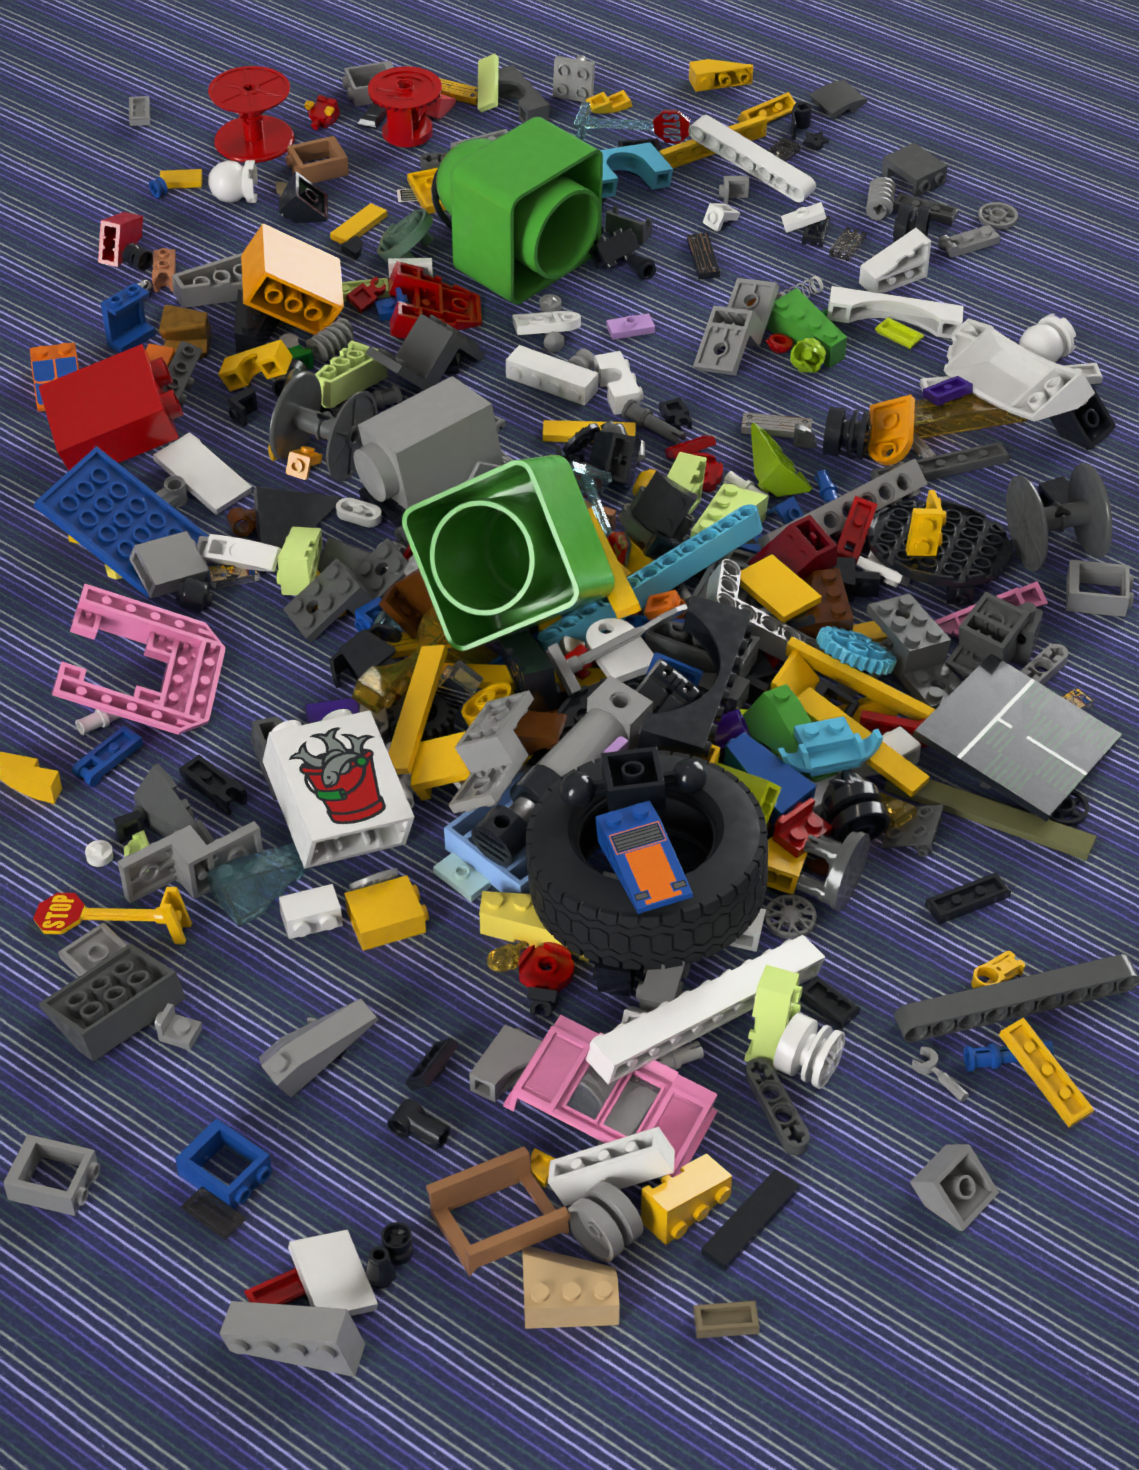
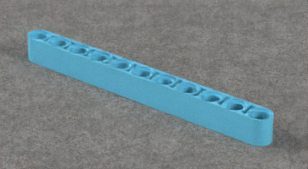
M752 504L739 507L627 577L640 607L646 606L650 595L670 591L759 535L763 527L757 507ZM605 597L574 610L542 630L537 638L544 654L551 645L555 643L559 645L563 636L579 639L586 643L587 630L593 623L607 618L617 619L608 598Z

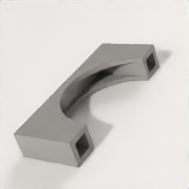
M505 1024L469 1073L470 1091L496 1102L501 1095L515 1086L543 1040L536 1039L521 1029H514ZM590 1065L579 1085L591 1092L601 1107H603L618 1080L607 1084ZM629 1081L604 1125L625 1136L636 1134L658 1094L648 1087L639 1086ZM598 1140V1145L605 1144L604 1142Z

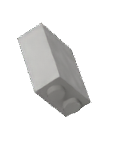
M187 531L134 545L129 558L150 599L178 591L180 581L185 582L188 577L204 581L208 572L206 561L201 558L196 542L190 538Z

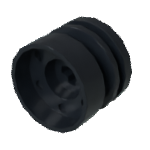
M830 406L824 433L823 454L839 456L842 447H846L847 458H851L853 450L857 449L856 459L863 460L864 454L869 447L871 436L870 412L864 411L862 420L858 421L859 411L854 410L851 420H848L845 408Z

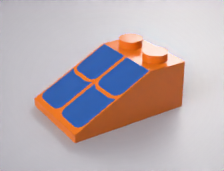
M75 342L30 348L38 412L45 411L38 386L79 370Z

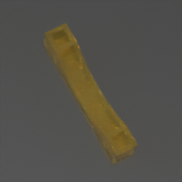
M434 606L421 620L417 631L418 648L416 651L397 663L371 667L358 679L351 697L352 699L376 714L384 707L389 708L396 695H402L408 687L421 646H447L448 641Z

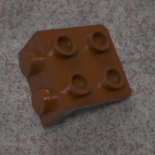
M419 568L391 585L379 603L383 610L412 639L420 635L428 620L437 616Z

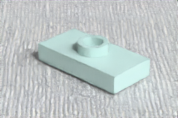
M453 852L433 867L435 875L470 902L479 897L482 891H487L491 887L490 880Z

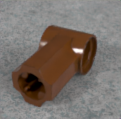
M236 507L229 511L227 521L236 536L246 537L252 531H256L255 508L245 510L241 507Z

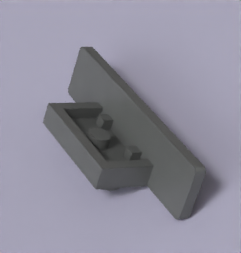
M184 341L180 342L168 367L173 383L163 387L164 392L173 389L181 407L184 406L187 398L185 391H191L195 378L192 377V374L202 352L201 348Z

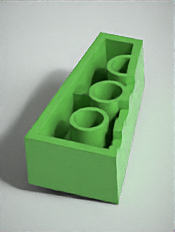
M795 288L774 302L766 329L774 334L780 333L792 339L793 346L798 341L804 340V338H814L820 341L821 346L825 348L827 356L823 364L829 368L845 359L847 336L802 292Z

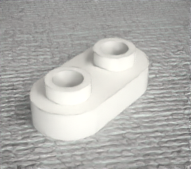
M343 498L336 504L337 516L341 520L368 528L377 526L382 521L381 509L377 505L354 498Z

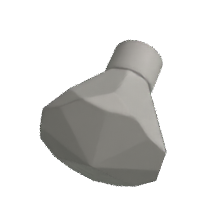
M554 331L545 333L544 347L550 352L560 351L564 346V336Z

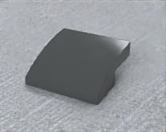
M845 80L829 83L809 94L811 101L832 119L837 118L846 110L853 113L868 102L863 95Z

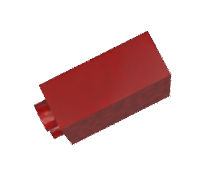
M141 344L38 386L57 453L68 471L96 446L114 461L120 463L179 439L173 420L184 415L173 389L167 392L163 390L164 386L172 384L173 381L162 357L151 361L144 346Z

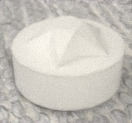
M104 840L91 842L85 849L87 862L95 867L109 864L113 859L111 844Z

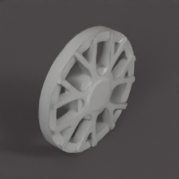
M991 202L980 207L978 219L984 226L990 225L992 228L999 230L1008 229L1016 224L1018 212L1008 204Z
M397 868L367 876L348 886L350 891L392 879L398 876L399 872Z
M793 894L781 895L767 905L765 923L773 934L785 939H795L801 935L806 936L813 930L817 914L814 906L807 899ZM793 901V905L786 906L785 902ZM802 904L805 908L800 910L797 906ZM777 905L782 909L777 911L772 908ZM802 915H812V920L804 919ZM779 917V921L771 923L769 918ZM801 923L805 929L798 931L796 926ZM782 925L789 927L788 932L780 930Z

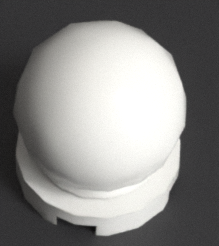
M230 160L218 163L213 167L208 178L212 194L218 200L227 203L238 202L243 197L246 198L247 203H256L257 194H254V184H258L255 160H246L244 166Z
M1052 313L1042 318L1037 325L1029 327L1021 336L1019 345L1040 357L1056 363L1059 358L1066 357L1074 351L1076 345H1074L1073 338L1076 337V333L1066 318L1059 319Z

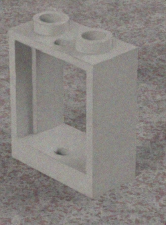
M391 61L344 68L345 76L342 77L343 87L347 89L348 99H352L355 107L373 104L374 101L368 95V84L376 74L394 68Z
M1070 560L1066 578V611L1126 617L1127 608L1132 607L1134 593L1129 592L1133 588L1134 576L1129 575V565ZM1079 583L1120 587L1119 595L1079 592Z
M28 1134L3 1184L8 1200L76 1216L80 1205L83 1206L87 1201L88 1188L91 1182L97 1179L100 1164L97 1162L95 1150ZM41 1157L79 1166L67 1191L30 1183Z

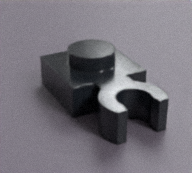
M681 398L659 403V411L668 424L674 422V427L680 431L681 425H686L688 429H692V419L689 417V410Z

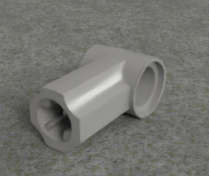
M180 476L168 477L163 483L164 487L156 492L158 496L172 507H181L188 501L185 481Z

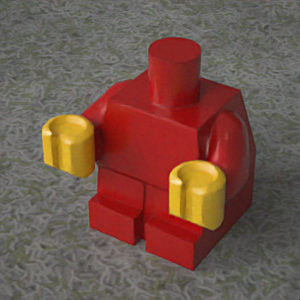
M319 95L315 105L313 101L309 100L304 104L305 109L308 110L309 118L312 120L311 127L314 130H318L319 127L328 128L335 123L340 115L337 100L332 98L327 99V97Z

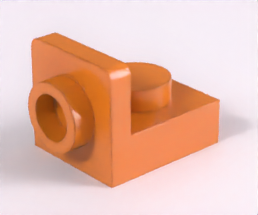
M676 590L650 595L644 614L648 620H652L686 603L680 598ZM686 611L676 617V619H683Z

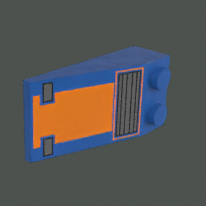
M650 801L596 816L598 843L638 914L693 897V892L663 824Z

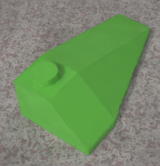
M787 684L764 692L743 715L751 738L759 744L762 742L771 748V752L777 757L779 756L778 748H784L786 753H796L798 751V742L793 734L794 726L812 723L800 700ZM800 772L815 783L838 774V772L811 777L809 773Z

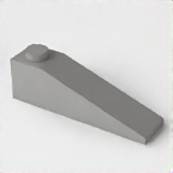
M358 999L278 1039L259 1056L261 1066L274 1083L292 1098L379 1019L362 999Z

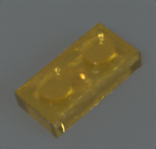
M880 792L882 804L886 806L890 816V825L899 828L917 816L914 805Z

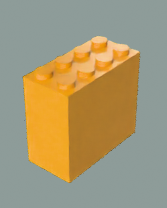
M262 223L241 255L243 304L308 333L318 334V332L330 326L344 308L340 259Z

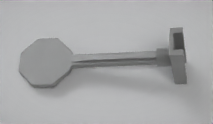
M686 604L675 607L659 615L644 626L633 628L578 657L575 655L566 660L557 643L548 647L545 654L553 665L554 671L569 697L571 694L581 690L574 673L582 670L583 666L639 638L644 632L656 629L684 613L688 607Z

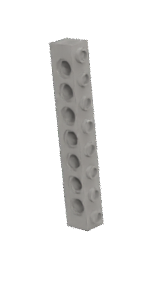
M913 459L758 538L757 541L761 549H763L788 525L808 515L815 519L828 536L833 533L835 536H839L855 496L878 504L875 511L876 514L888 504L890 507L896 506V503L903 501L902 497L906 495L908 499L921 493L919 488L928 483L916 459Z

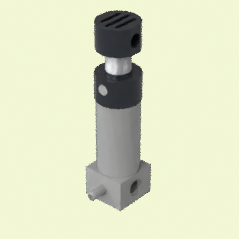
M610 675L587 698V713L536 765L532 766L511 787L510 795L513 804L509 808L501 805L493 807L472 828V839L482 854L500 866L506 867L511 865L526 849V832L529 818L543 793L555 781L561 779L563 775L573 769L577 770L578 766L590 761L595 764V759L601 758V753L620 736L628 740V750L636 748L648 712L652 713L653 701Z

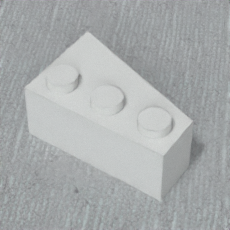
M917 228L913 229L861 265L859 284L868 292L882 294L927 277L931 240Z

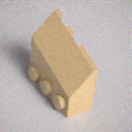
M530 1246L522 1249L525 1329L619 1325V1291L616 1267Z

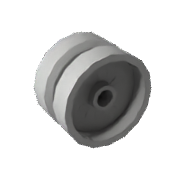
M601 1181L586 1192L585 1198L578 1199L567 1208L571 1214V1219L568 1220L573 1236L589 1254L603 1262L612 1261L623 1251L624 1245L627 1246L633 1243L643 1233L642 1219L635 1206L624 1193L608 1182Z

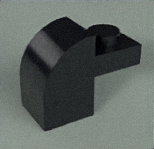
M837 557V565L830 569L839 568L849 602L853 603L854 596L878 597L879 572L855 571V558Z

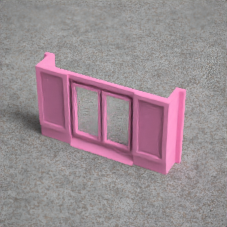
M560 1014L510 1092L503 1107L514 1112L520 1100L604 1143L659 1127L675 1150L674 1173L668 1175L673 1178L681 1174V1167L691 1162L718 1110L713 1108L718 1094L679 1075L678 1071L656 1060L607 1084L586 1061L590 1042L599 1034Z

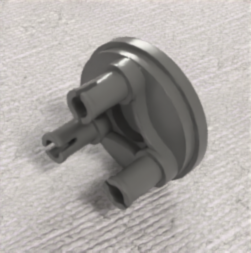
M861 831L858 833L851 832L843 843L828 838L825 835H821L819 838L809 835L804 846V852L825 858L826 862L829 863L827 879L822 882L806 874H801L796 890L818 897L819 901L830 905L833 910H843L854 893L862 875L869 851V834Z

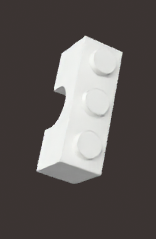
M621 351L595 355L594 371L598 372L600 386H608L607 401L613 414H622L624 405L631 399L635 400L637 405L640 406V400H643L642 388L637 386L636 376L634 373H631L629 362L627 359H624Z

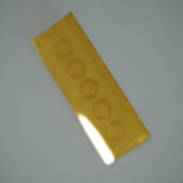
M973 393L938 406L924 399L915 401L913 435L917 434L920 438L1026 422L1028 419L1000 409Z

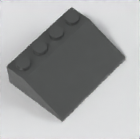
M130 943L38 1005L79 1052L90 1060L95 1061L121 1042L128 1040L130 1036L143 1027L150 1025L156 1019L158 1013L163 1012L168 1003L173 1004L175 1008L186 997L175 971Z

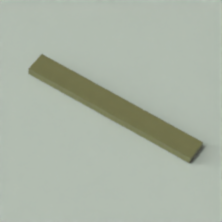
M931 779L913 797H910L889 780L885 784L884 791L924 805L943 804L942 811L1084 860L1088 859L1097 836L1051 820L1046 822L1034 814Z

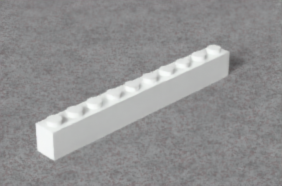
M804 935L793 940L788 939L781 946L773 950L768 949L761 956L753 960H746L736 969L726 970L720 977L712 981L706 980L698 988L692 991L687 990L678 998L670 1002L665 1001L648 1013H641L635 1020L627 1024L621 1023L613 1031L605 1035H597L590 1042L586 1061L607 1084H610L754 1008L757 986L766 965L800 974V985L818 975L825 956Z

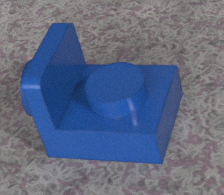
M400 287L396 288V298L375 301V309L379 321L391 319L398 301L408 303L407 295L402 294Z
M380 597L355 609V627L358 632L364 629L367 630L375 623H381L386 620V612L379 605L382 600Z

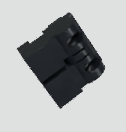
M661 658L658 659L642 683L635 689V691L653 701V714L668 712L691 704L700 688L691 683L685 676Z

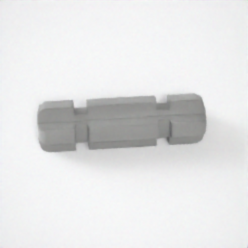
M914 431L911 448L918 456H922V459L936 456Z

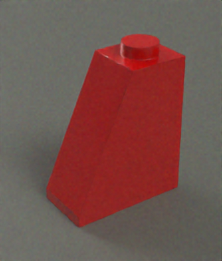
M122 212L101 220L98 263L116 267L121 265L125 247L130 243L137 244L142 237V215Z

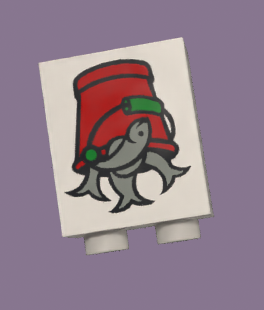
M339 709L327 714L319 722L302 725L298 720H289L280 723L272 732H269L263 764L304 869L406 844L414 820V814L370 710L352 714L348 709Z

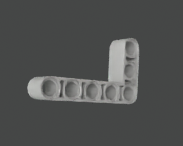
M724 559L709 576L705 599L752 612L750 623H754L751 636L760 637L759 649L786 662L788 656L785 655L787 643L791 637H794L822 651L819 648L820 645L816 644L817 641L737 599L741 569L734 561Z

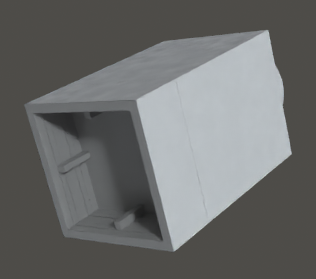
M453 376L358 424L363 447L355 450L354 464L363 485L377 501L383 502L392 498L406 510L412 505L466 482L478 461L497 465L503 463L492 404Z

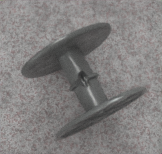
M302 371L287 383L275 405L269 431L271 451L277 459L288 460L289 451L306 446L312 434L319 441L327 439V469L335 480L345 481L356 471L354 464L355 450L363 447L358 424L378 415L376 400L370 392L360 391L353 394L343 404L336 418L328 411L321 413L322 391L320 382L314 373Z
M1081 463L1073 470L1068 489L1069 503L1064 504L1055 501L1052 506L1043 507L1040 496L1029 479L1021 475L1014 476L1011 479L1006 495L1008 529L1015 552L1021 563L1028 570L1037 571L1043 566L1048 552V531L1059 529L1060 532H1063L1065 528L1073 527L1079 543L1087 554L1094 558H1102L1108 553L1112 541L1110 502L1100 475L1090 464Z

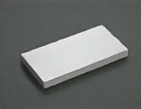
M187 433L153 454V460L171 476L182 477L185 481L186 489L215 515L252 492L251 485L191 433Z

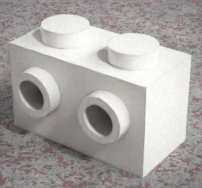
M333 884L279 897L281 917L289 939L304 937L308 934L343 926L341 907Z

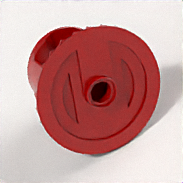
M402 66L384 70L370 80L368 84L370 99L376 105H379L380 108L385 107L387 110V122L382 128V136L388 143L397 147L410 148L422 145L432 137L433 125L430 118L426 116V106H431L441 96L442 83L437 75L423 68Z

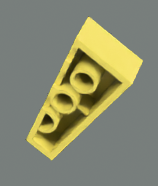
M482 891L479 912L480 934L510 942H515L516 940L527 942L529 947L535 945V948L544 946V942L562 945L541 923L535 912L531 894ZM569 950L571 954L579 956V960L589 962V959L584 958V954L580 956Z

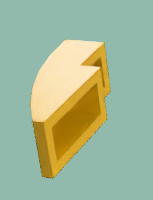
M0 752L1 781L26 796L55 804L62 791L59 771L40 768L36 758Z

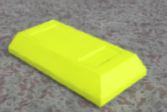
M889 317L875 327L878 334L909 349L924 337V334Z

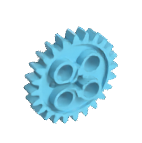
M829 626L822 627L816 638V644L820 645V649L825 650L824 653L831 654L833 659H839L841 663H845L851 668L859 669L860 671L866 670L870 674L873 672L881 675V673L884 675L891 674L897 662V657L893 656L892 652L887 651V647L880 646L879 642L871 641L872 638H868L861 633L853 632L852 630L846 631L842 627L840 629L832 626V628Z

